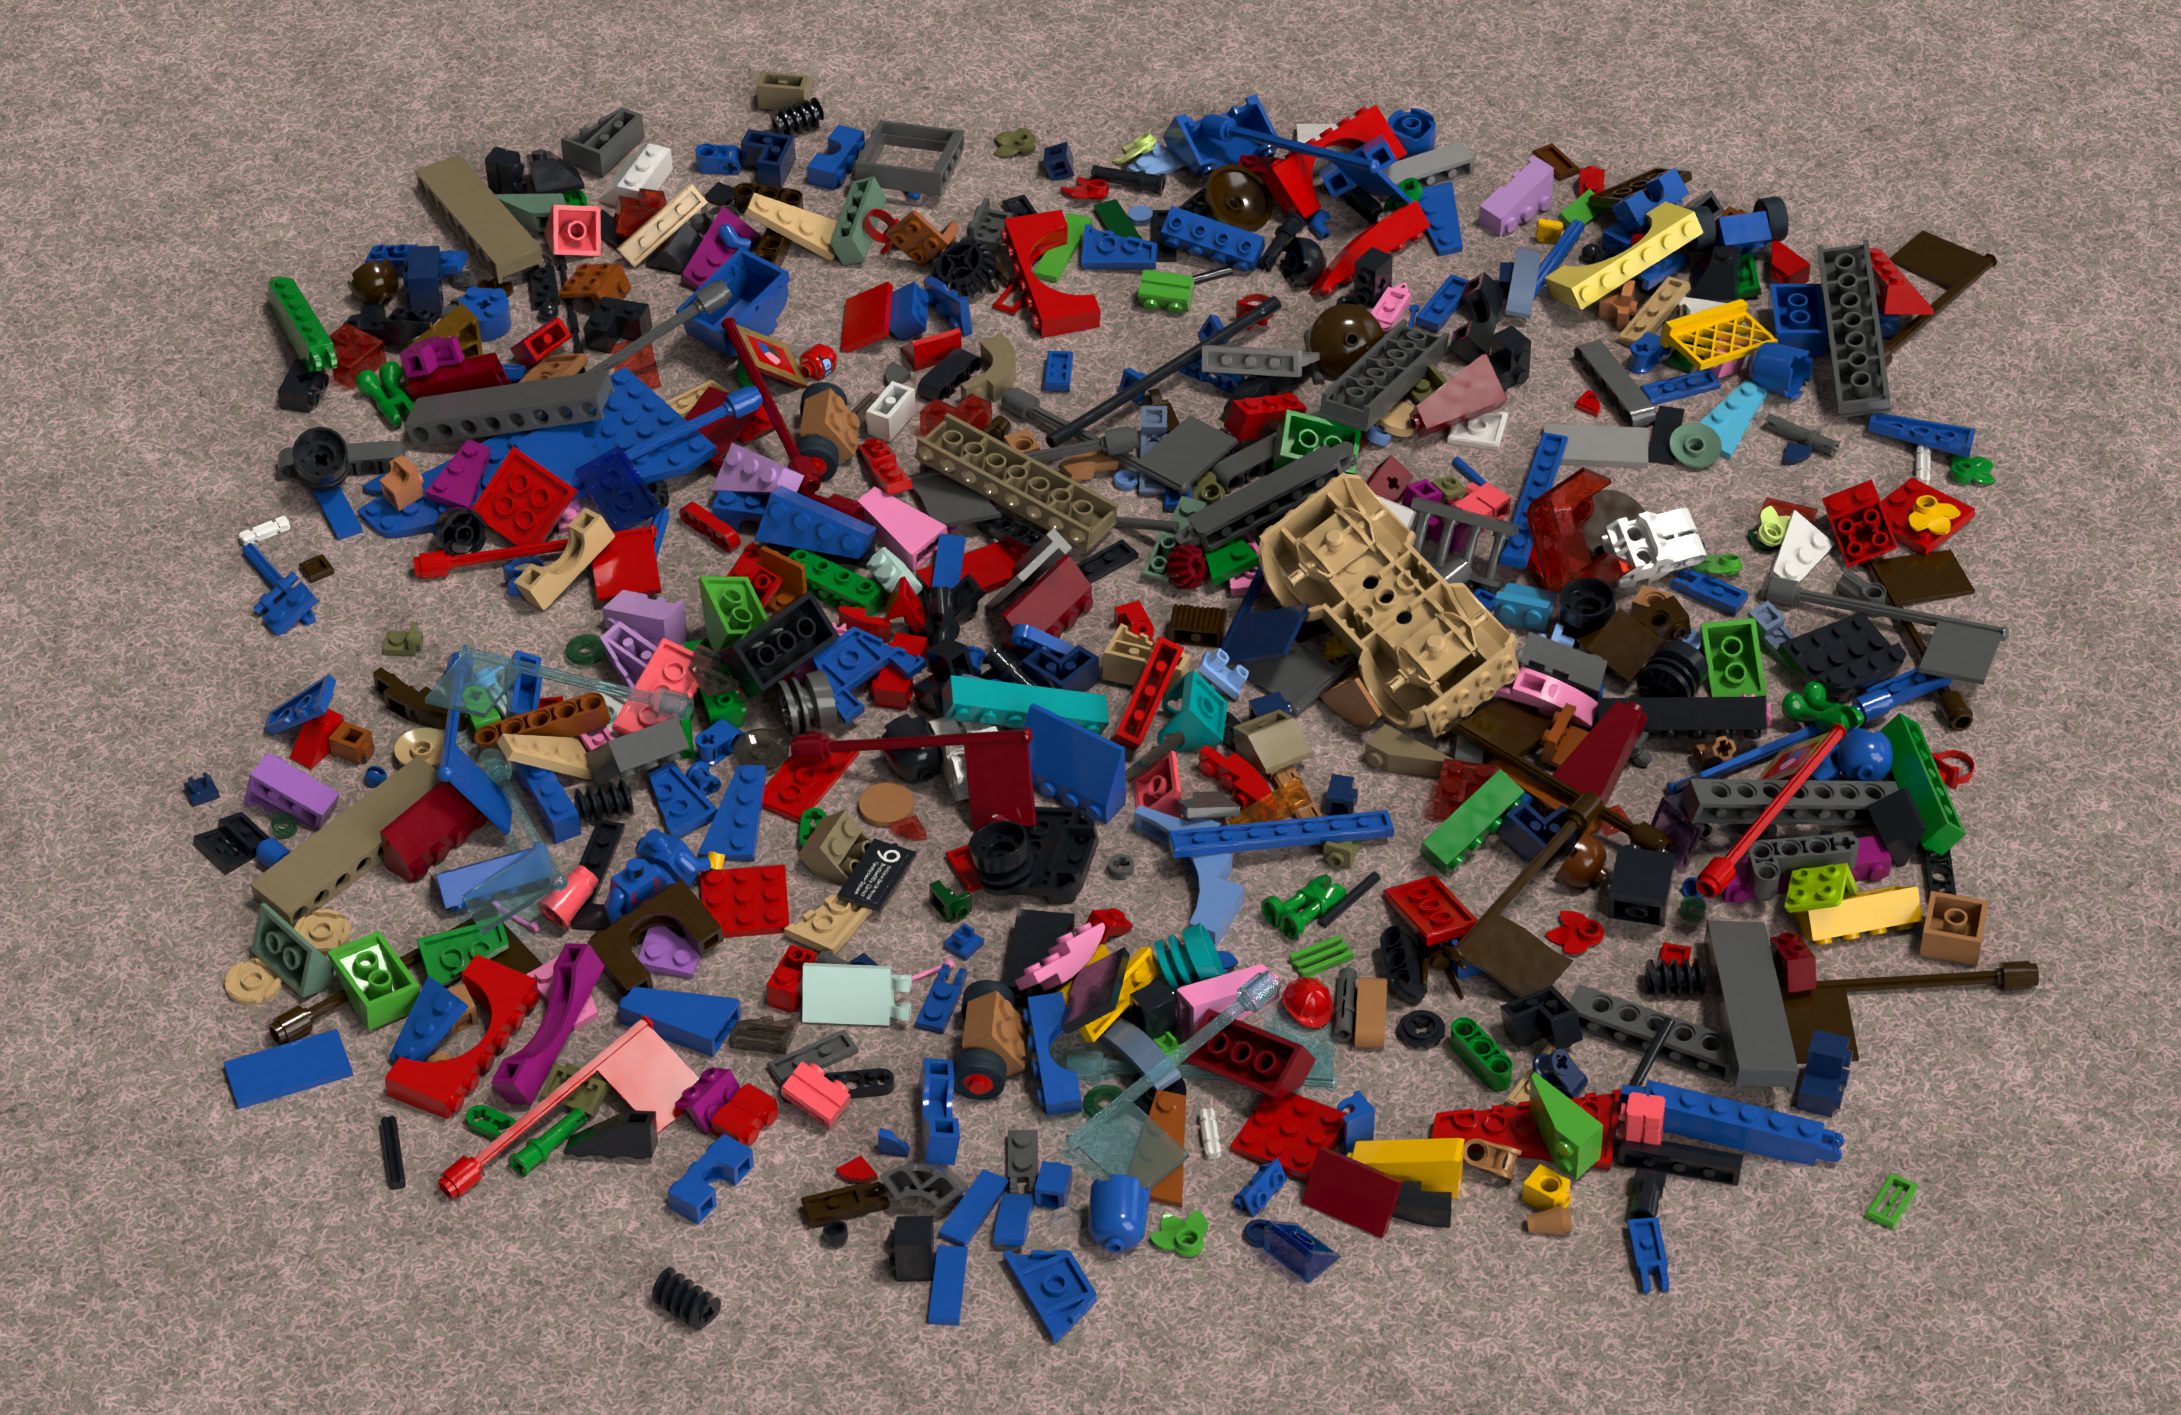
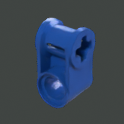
M704 143L696 147V170L702 174L738 175L740 173L741 165L739 162L742 159V154L738 146Z
M1650 331L1645 332L1630 347L1632 358L1628 363V369L1635 374L1649 372L1657 363L1661 362L1660 359L1663 356L1669 355L1671 347L1665 348L1659 343L1660 336Z
M725 719L718 720L714 725L696 736L695 744L698 747L696 762H705L708 767L718 764L724 758L733 754V750L737 747L744 746L746 734Z

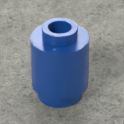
M275 838L263 840L257 846L256 860L269 869L291 851Z

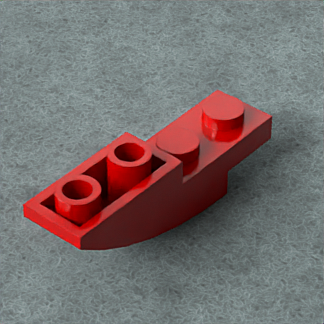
M871 438L865 440L864 444L857 445L858 452L875 487L886 492L887 495L913 489L911 478L897 464L895 453L882 439Z
M1208 745L1199 750V768L1201 772L1207 777L1212 776L1220 781L1226 790H1233V801L1240 806V810L1246 809L1255 815L1259 822L1278 821V805L1275 796L1267 782L1252 765L1235 752L1226 758Z

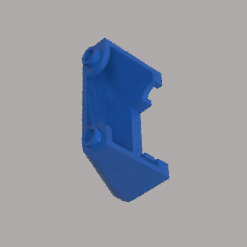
M1257 94L1246 97V104L1237 108L1234 105L1227 113L1220 114L1233 118L1238 127L1278 136ZM1186 114L1175 116L1162 136L1167 147L1196 175H1202V177L1209 176L1220 166L1238 165L1241 155L1272 158L1278 149L1277 147L1233 137L1228 142L1207 137L1200 129L1201 120L1193 121L1192 117L1188 118Z

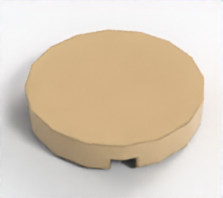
M1398 401L1375 425L1378 426L1380 424L1384 427L1383 431L1391 435L1400 437L1412 436L1413 432L1417 433V431L1412 429L1409 420V414L1414 407L1405 402Z
M331 909L311 912L312 915L306 918L304 915L294 926V929L324 956L327 955V951L347 944L351 937L349 921L345 919L342 913Z
M252 958L251 962L244 963L241 961L235 964L225 977V990L230 999L244 1005H257L271 1000L279 993L283 985V980L259 958Z

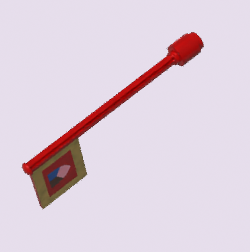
M1834 724L1832 730L1828 733L1781 750L1756 780L1789 781L1725 857H1714L1698 875L1696 889L1701 895L1706 898H1714L1725 890L1736 876L1734 865L1838 741L1846 737L1847 730L1843 725Z

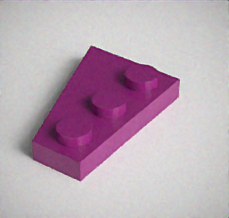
M467 440L425 491L427 499L451 508L464 507L472 509L474 497H477L479 492V482L484 477L491 457L490 447Z

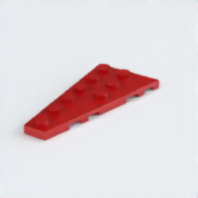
M1621 1089L1612 1090L1611 1094L1596 1095V1092L1586 1093L1584 1097L1570 1099L1603 1124L1601 1158L1591 1166L1593 1168L1611 1170L1620 1110L1618 1101ZM1529 1101L1519 1102L1518 1106L1503 1107V1104L1493 1105L1491 1109L1474 1111L1470 1108L1439 1112L1435 1115L1431 1139L1462 1138L1465 1139L1464 1145L1471 1139H1481L1521 1150V1155L1517 1157L1553 1162L1529 1110ZM1472 1144L1468 1147V1150L1485 1152L1484 1148L1479 1144Z

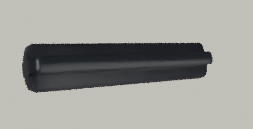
M393 1115L389 1117L384 1116L380 1122L389 1184L392 1190L405 1188L406 1181L397 1120Z

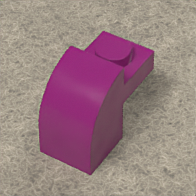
M457 336L427 338L409 346L399 354L407 378L428 375L437 367L458 364L464 360Z

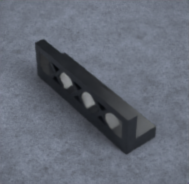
M1622 1139L1618 1165L1632 1168L1637 1166L1667 1171V1174L1738 1186L1744 1155L1661 1141V1145H1654Z

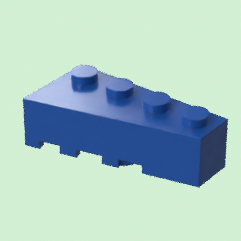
M780 486L770 495L755 540L859 559L868 552L876 527Z

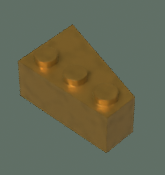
M463 303L409 345L411 346L419 341L435 336H440V338L457 336L464 359L483 355L478 318ZM401 361L402 370L405 372L403 363H402V361Z

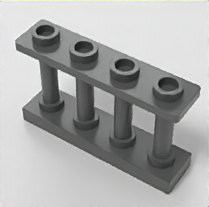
M1421 497L1413 498L1410 508L1418 510L1417 515H1420L1413 547L1419 554H1421L1430 518H1433V515L1443 517L1442 522H1445L1435 561L1426 560L1433 568L1441 569L1445 566L1454 527L1458 525V522L1468 524L1467 529L1470 530L1462 559L1470 567L1480 532L1483 533L1484 529L1493 531L1492 536H1495L1485 576L1472 573L1469 581L1465 584H1469L1470 580L1480 583V588L1489 591H1495V587L1500 588L1504 586L1503 581L1495 579L1505 539L1508 540L1509 536H1517L1520 525Z

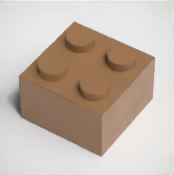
M1931 891L1919 956L1977 966L1989 901Z

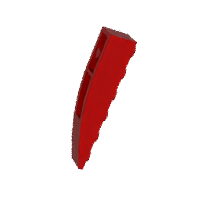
M1415 200L1400 207L1369 226L1351 240L1326 267L1309 293L1313 296L1319 293L1322 296H1326L1336 290L1335 284L1343 285L1354 279L1352 274L1355 270V261L1371 247H1375L1385 253L1391 250L1395 253L1407 246L1405 241L1410 239L1413 242L1424 236L1423 230L1431 225L1418 201Z

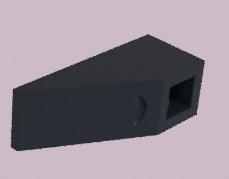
M626 1110L577 1132L569 1137L564 1148V1155H575L576 1157L592 1155L604 1156L605 1158L623 1156L635 1159L653 1157L658 1144L656 1111Z

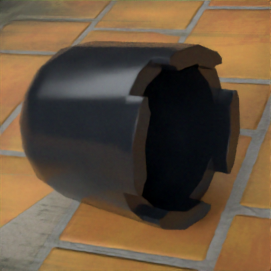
M905 714L887 723L884 726L886 732L882 737L877 736V738L934 734L922 715L910 718L909 714ZM940 746L880 750L895 775L902 782L908 784L930 781L943 764V753Z

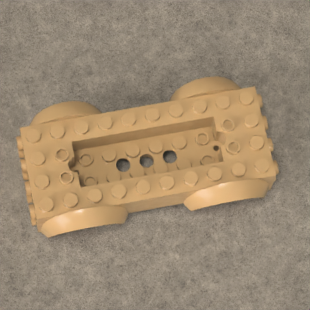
M1343 472L1338 477L1332 478L1325 487L1317 493L1308 496L1304 503L1296 509L1287 512L1283 519L1275 525L1267 527L1263 534L1259 536L1258 554L1261 569L1266 583L1282 608L1307 604L1309 608L1303 622L1322 620L1359 659L1360 674L1366 690L1383 716L1393 725L1399 728L1423 727L1435 739L1440 734L1447 733L1456 720L1469 716L1480 703L1491 699L1502 686L1512 683L1520 673L1515 655L1518 639L1512 632L1510 634L1463 583H1447L1414 549L1415 533L1409 530L1359 475L1345 474ZM1368 577H1375L1379 582L1375 588L1366 589L1363 586L1364 580ZM1386 594L1394 596L1393 600L1389 603L1380 602L1381 597ZM1402 612H1409L1412 615L1411 621L1407 624H1399L1396 618Z

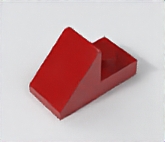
M901 577L887 601L885 621L903 617L905 623L911 626L915 634L925 632L924 625L927 619V611L906 577Z

